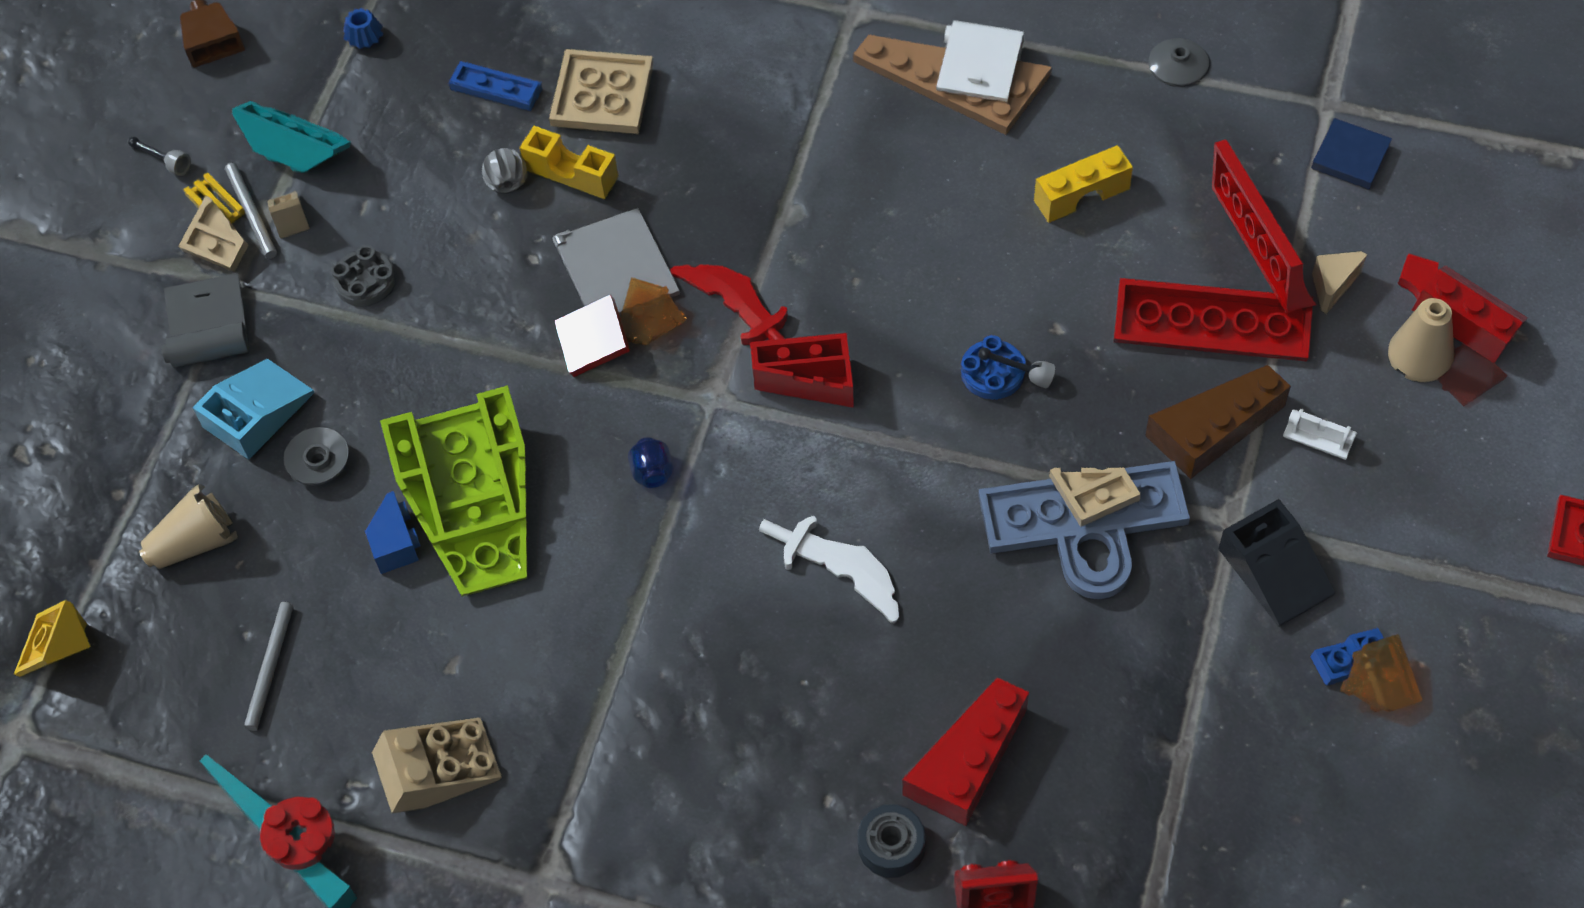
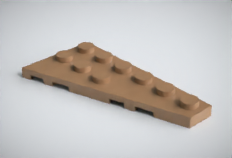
M868 35L853 54V62L1007 135L1039 92L1052 71L1050 66L1017 61L1008 101L1003 102L936 90L946 48Z

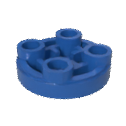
M990 335L985 337L983 341L971 346L965 352L961 361V378L964 385L973 394L985 399H1002L1015 393L1022 385L1025 371L991 359L981 360L978 355L981 348H988L993 354L1026 364L1023 355L1013 345L1001 341L997 336Z

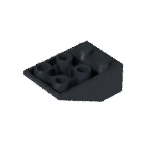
M1280 499L1223 530L1218 548L1278 627L1335 595V591L1300 524Z

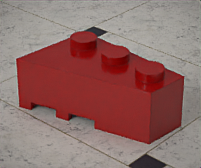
M847 333L750 342L755 390L854 408Z

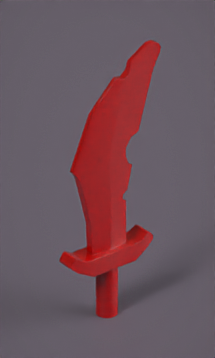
M699 264L697 267L681 265L670 269L673 277L682 279L707 295H721L724 299V306L733 312H739L741 319L751 328L750 331L741 333L742 345H750V342L764 341L767 338L769 340L785 339L779 333V330L783 328L787 320V307L782 306L777 313L771 315L760 302L751 284L750 277L718 265Z

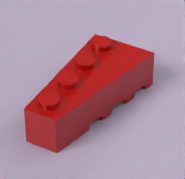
M997 677L902 779V796L966 826L1027 710L1029 692Z

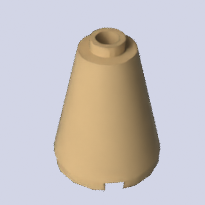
M1436 298L1424 300L1394 334L1389 343L1388 357L1391 366L1395 370L1398 368L1405 373V378L1418 382L1435 381L1441 378L1453 364L1452 311L1450 306L1443 300Z
M198 484L193 487L141 541L143 549L139 553L149 567L154 565L161 569L229 544L237 539L236 531L230 534L227 526L231 525L232 521L212 493L205 496L201 492L205 488L204 485Z

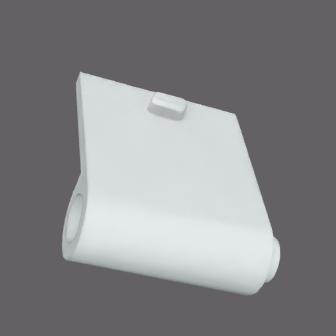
M954 20L952 26L947 25L944 43H947L936 90L1007 102L1016 63L1020 60L1024 32Z

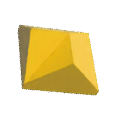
M64 600L36 615L14 675L18 677L24 676L90 647L84 632L87 623L72 602Z

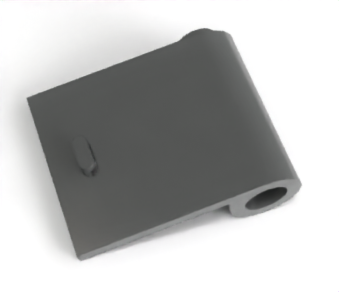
M238 273L164 288L170 337L166 338V344L161 345L165 363L170 362L172 367L176 368L250 352Z

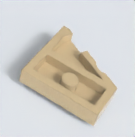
M205 196L178 247L186 253L235 272L249 245L210 197Z
M1061 468L1050 470L1049 477L1080 527L1140 501L1141 493L1125 468H1107L1105 470L1081 468V472H1061Z

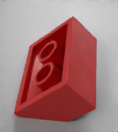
M1446 265L1435 273L1422 290L1412 308V311H1415L1424 300L1431 298L1446 302L1452 311L1453 337L1493 363L1496 362L1528 319L1522 313Z

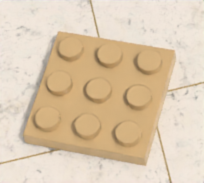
M565 49L549 117L550 126L639 134L653 68V57Z

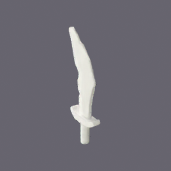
M815 516L808 517L799 522L793 532L766 519L761 522L760 532L786 543L784 547V565L787 570L792 569V562L796 555L819 565L825 564L826 569L836 577L852 579L855 583L856 592L877 608L890 623L897 622L899 618L898 602L892 598L895 590L888 571L865 546H854L825 540L811 534L810 531L817 527Z

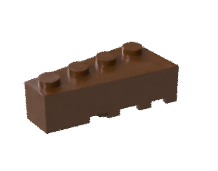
M1265 365L1149 415L1145 436L1171 461H1175L1176 466L1192 479L1286 406L1291 385L1269 365Z

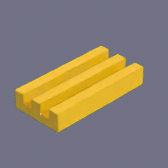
M209 173L203 175V181L196 180L193 182V188L187 186L183 189L185 195L198 208L203 202L197 196L199 193L210 197L231 223L245 215L243 207ZM210 187L234 213H231L207 188Z

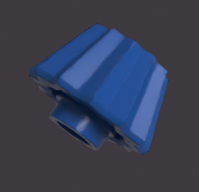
M363 8L359 10L354 9L345 18L344 40L349 42V46H357L359 49L363 47L370 48L372 44L379 43V38L383 36L381 31L383 25L369 10H364Z

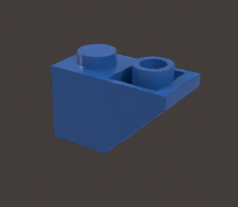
M394 491L387 493L365 531L381 574L419 561L415 548L421 546L415 529L411 528L408 530L405 521L411 520L405 501L398 503Z

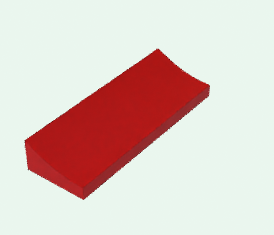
M1227 140L1215 142L1212 190L1283 309L1288 313L1316 305L1305 287L1302 261Z
M1120 278L1113 342L1307 362L1309 358L1313 306L1286 313L1276 295L1271 292Z

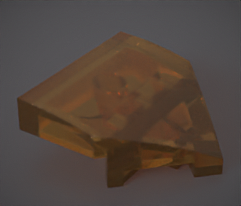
M631 277L620 315L627 342L647 345L686 321L687 318L684 313L678 310L670 297L667 286L662 287Z
M1399 634L1363 645L1362 650L1353 652L1352 658L1354 663L1348 680L1343 681L1340 691L1348 696L1354 695L1366 702L1374 712L1381 710L1391 712L1423 701Z

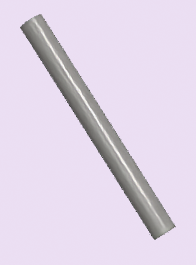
M229 163L225 166L226 173L261 249L267 259L274 258L277 255V251L235 163Z
M280 603L244 723V728L247 730L256 731L258 729L294 607L291 603Z

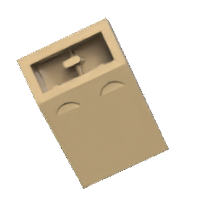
M481 717L385 730L372 751L391 813L423 809L496 782L502 778Z

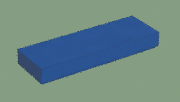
M462 61L459 62L449 81L450 90L529 111L532 110L542 91L541 82Z

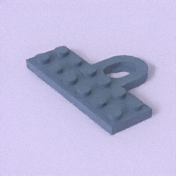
M1175 461L1125 468L1141 493L1140 501L1082 527L1076 521L1051 479L979 489L978 497L990 554L1057 544L1064 578L1075 592L1091 599L1112 597L1123 590L1130 578L1132 561L1125 534L1189 525L1190 517ZM1096 539L1108 547L1110 554L1107 557V568L1100 572L1091 570L1087 561L1079 555L1077 548L1083 541Z

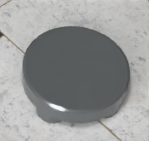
M370 245L360 246L357 251L347 254L331 267L332 282L337 295L344 302L355 306H368L383 300L392 291L396 281L395 270L390 259L385 254L374 250Z

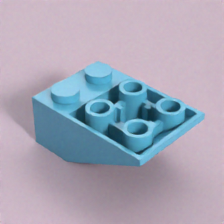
M266 359L214 385L192 408L204 429L249 460L315 392L287 371Z

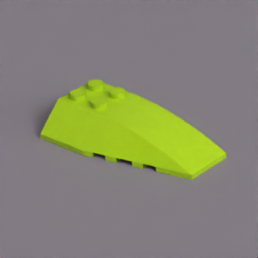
M508 385L476 394L478 400L476 404L415 420L412 412L380 420L395 480L462 597L527 579L525 444Z

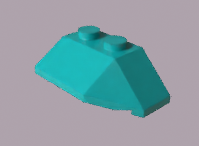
M253 101L232 108V115L253 151L265 156L269 161L280 162L290 166L296 172H307L348 149L351 141L339 133L292 114L260 106L259 103Z

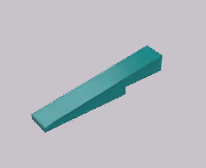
M205 755L200 762L208 774L260 832L264 821V813L271 805L208 755ZM296 826L289 832V835L297 841L301 839L300 835L304 831ZM320 862L305 869L293 870L326 908H349L357 900L350 886Z

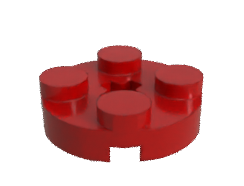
M292 797L279 802L277 805L270 806L264 813V821L260 829L261 845L267 856L275 863L289 870H301L317 864L322 859L321 855L327 850L328 846L331 847L335 837V827L330 814L313 797ZM296 826L307 828L306 832L301 833L300 840L295 841L289 835V832Z

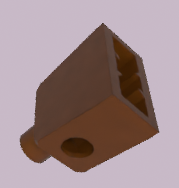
M194 0L190 4L191 11L181 14L183 46L192 68L245 51L238 29L220 3L215 2L208 5L205 0Z

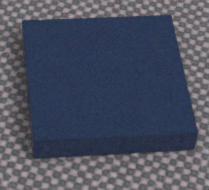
M1334 118L1312 162L1311 169L1370 189L1390 147L1392 138Z

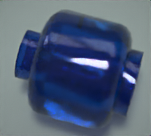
M651 437L642 438L628 452V462L632 477L635 482L644 487L656 488L662 486L673 473L674 466L667 444Z

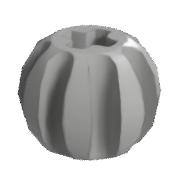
M508 148L495 150L484 159L482 164L483 179L486 185L495 192L508 193L515 191L526 180V162L515 150Z

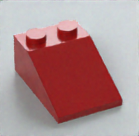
M1013 860L1000 862L995 867L983 868L979 864L963 866L961 870H955L954 886L957 908H1034L1038 883L1037 873L1028 863L1019 864Z

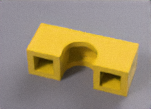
M537 126L532 127L520 146L521 157L526 162L527 171L603 199L606 198L619 177L615 154L587 145L581 156L576 155L563 145L561 135Z
M1116 145L1036 178L1034 202L1048 223L1076 212L1078 201L1091 191L1096 190L1102 200L1129 190L1133 166L1120 147Z

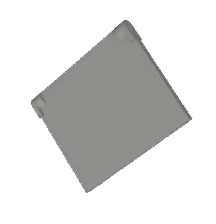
M638 208L573 231L567 230L558 233L552 239L584 306L611 295L615 299L619 315H623L680 294Z

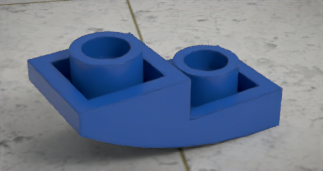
M1379 628L1349 635L1345 642L1316 649L1310 656L1326 686L1361 675L1394 659V655Z

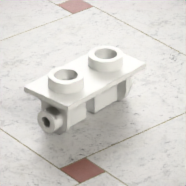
M1300 409L1299 411L1292 410L1283 437L1346 460L1357 432L1350 430V426L1346 428L1329 421L1327 422Z

